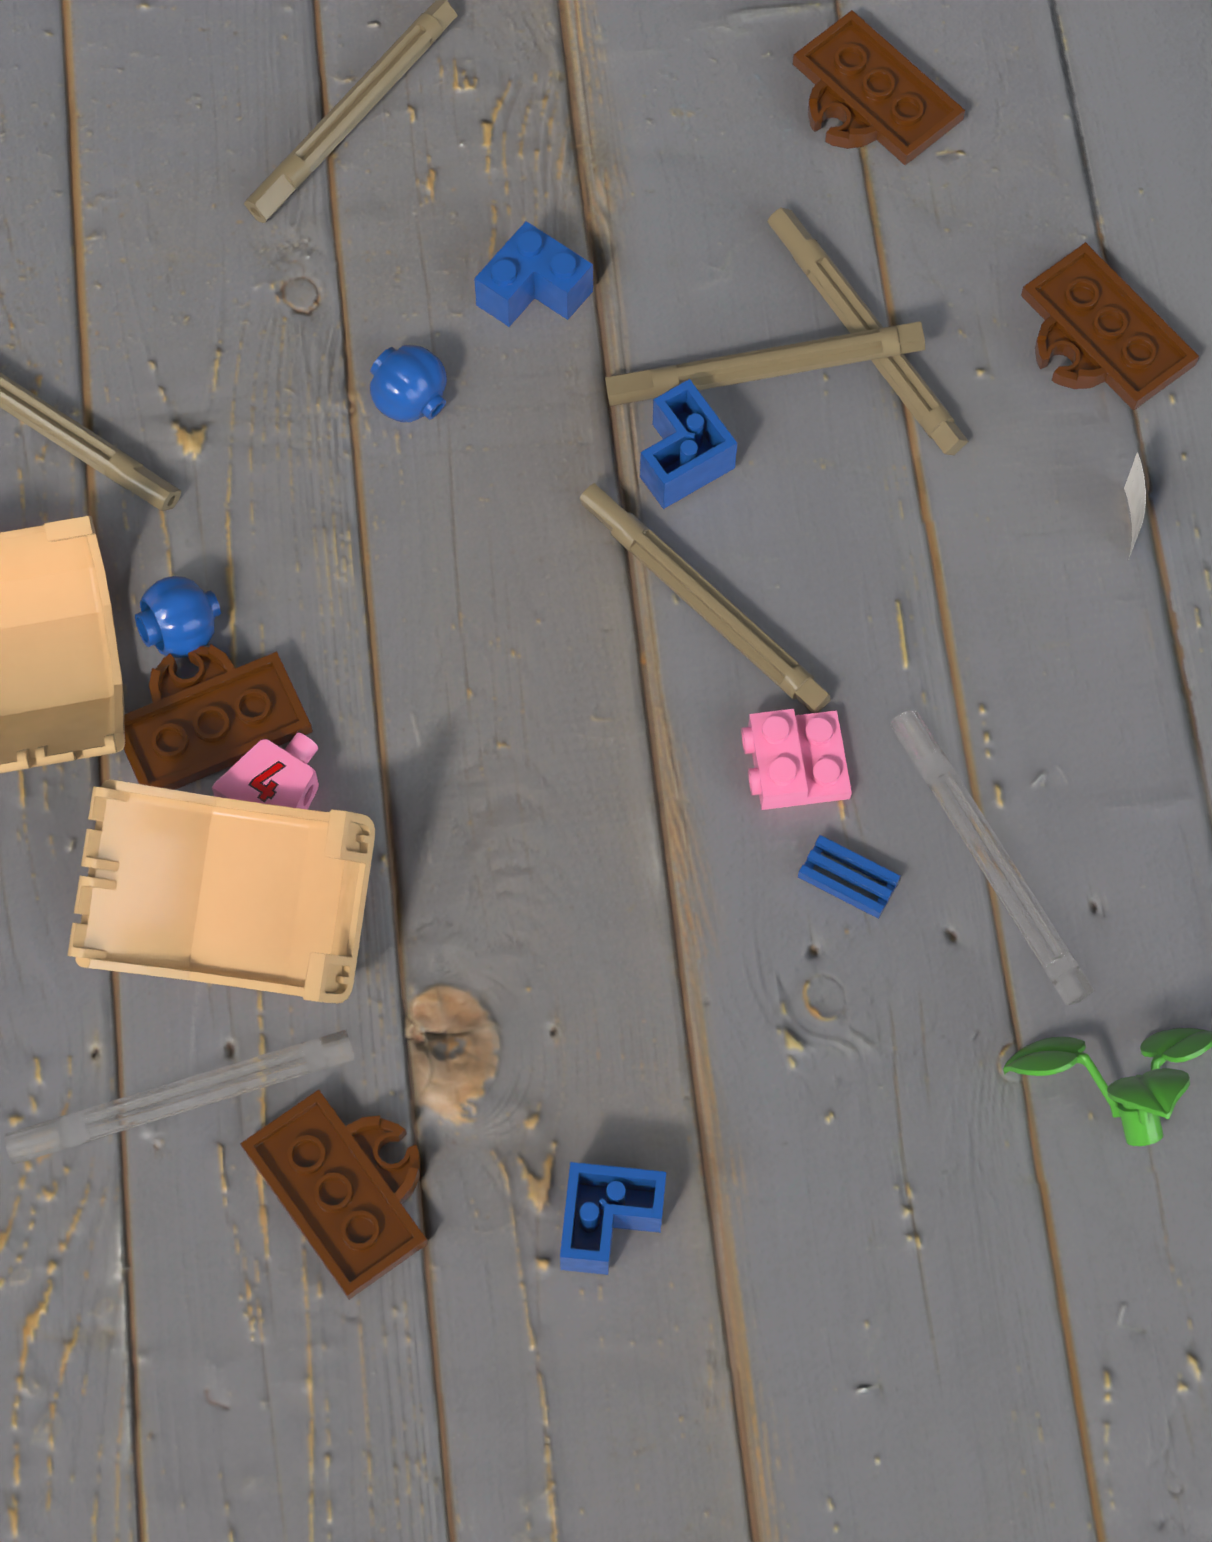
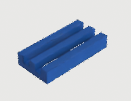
M819 835L814 848L808 854L805 864L802 865L798 873V878L878 919L901 877L822 835ZM824 853V854H826V855H828V856H830V857H832V858H834V859H836V860H838V861H840V862H842V863H844V864H846V865L852 867L853 869H855V870H857V871H859V872H861V873H863V874H865V875H867V876H869V877H871V878H873V879H875V880H877V881H879V882L885 884L886 886L884 887V886H882V885H880V884H878V883H876V882H874V881H872V880H870V879H868V878H866V877L860 875L859 873H857V872H855V871H853V870H851V869H849V868H847V867H845V866H843V865H841V864H839V863H837V862H835V861H833V860H831V859H829V858H827V857H825V856H823V855H821V854ZM817 865L839 876L842 880L878 896V901L876 902L813 870L814 866Z

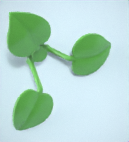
M1172 1028L1149 1036L1141 1043L1140 1050L1143 1056L1154 1057L1151 1061V1071L1143 1075L1118 1079L1109 1086L1087 1053H1083L1086 1049L1085 1041L1072 1037H1051L1031 1043L1015 1053L1007 1061L1003 1071L1004 1075L1012 1071L1024 1075L1046 1076L1063 1072L1073 1067L1076 1063L1083 1064L1110 1105L1112 1117H1121L1126 1143L1131 1146H1146L1154 1144L1163 1138L1164 1134L1160 1117L1170 1118L1177 1101L1190 1085V1077L1187 1072L1170 1068L1160 1069V1067L1166 1061L1185 1062L1205 1053L1212 1047V1031L1198 1028Z

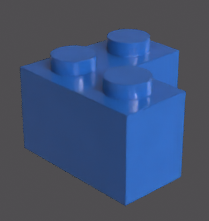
M525 221L474 278L476 306L508 327L512 325L534 299L568 320L593 292V264Z
M690 379L653 399L652 425L663 440L641 452L640 478L661 507L665 509L733 470L736 465L737 442Z
M570 1162L560 1250V1270L608 1275L613 1228L661 1233L666 1172Z

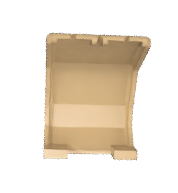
M92 516L44 523L42 526L1 532L0 774L120 752L125 746L124 686L107 578Z
M106 780L102 787L93 786L88 819L95 820L96 824L95 830H86L81 866L89 867L88 877L79 876L74 913L82 914L81 923H72L67 955L75 957L78 966L301 996L304 1000L338 1004L348 999L354 984L375 840V827L370 817L331 809L330 812L214 797L117 780Z

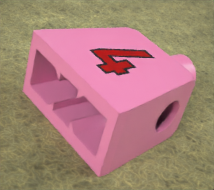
M297 733L285 749L280 748L268 739L260 740L212 786L214 796L308 810L318 790L319 783L316 771L307 764L319 748L315 742L302 733Z

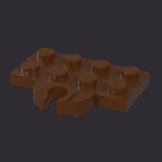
M852 10L793 54L792 64L815 84L810 94L808 117L812 130L814 132L820 130L822 123L828 118H836L844 123L841 126L830 127L826 132L825 142L832 146L846 149L858 148L877 140L900 162L907 165L964 119L965 109Z
M1086 242L1023 286L1022 298L1045 320L1041 324L1035 345L1036 361L1039 368L1047 367L1049 359L1055 355L1066 356L1072 362L1071 365L1059 366L1054 371L1051 381L1058 385L1071 389H1087L1106 382L1134 411L1197 364L1199 355Z
M210 644L209 647L200 646L188 653L190 662L199 667L198 673L190 679H181L176 676L178 667L171 653L162 659L156 669L152 668L149 687L153 703L124 714V752L138 784L176 790L233 766L260 740L268 739L277 746H281L290 742L297 733L307 735L312 733L313 730L277 651L235 668L226 653Z
M318 1089L241 1142L240 1145L343 1293L350 1300L428 1244L426 1237L402 1205L414 1193L420 1178V1155L415 1144L407 1148L404 1158L398 1163L389 1164L384 1162L379 1157L382 1147L389 1142H400L407 1135L406 1129L397 1123L381 1118L380 1115L362 1117L345 1126Z

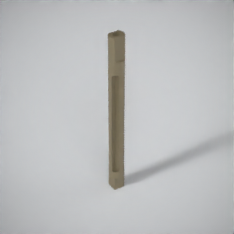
M436 0L422 13L246 199L244 205L257 221L267 222L322 161L442 35L443 31L458 16L448 0Z
M782 207L776 210L767 222L850 333L883 328L817 240L812 238L792 210ZM904 354L871 360L924 431L936 442L944 454L954 456L969 442L954 423L953 417Z
M921 321L609 376L605 377L610 406L655 399L688 379L692 381L699 391L925 350V338Z
M0 372V408L159 510L166 511L175 507L181 495L180 489Z
M595 483L590 485L581 494L579 499L582 505L611 531V535L793 700L797 699L812 713H819L831 701L830 695L814 681V677L636 516L632 513H627Z

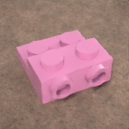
M794 709L749 715L748 727L741 728L744 753H752L754 768L748 769L751 795H759L761 810L851 798L852 791L837 710L795 715Z

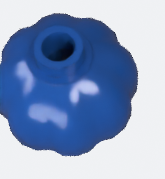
M404 345L398 350L390 347L373 363L370 370L371 374L374 375L370 382L371 398L376 408L388 418L399 422H413L425 416L431 420L444 408L446 400L442 396L447 383L446 371L439 358L428 349L416 345Z
M170 576L156 581L147 589L140 601L141 612L135 614V622L138 632L147 647L154 645L165 656L171 653L174 658L189 657V652L200 646L205 647L210 642L214 634L215 617L221 614L218 600L211 590L204 592L193 580L186 577Z

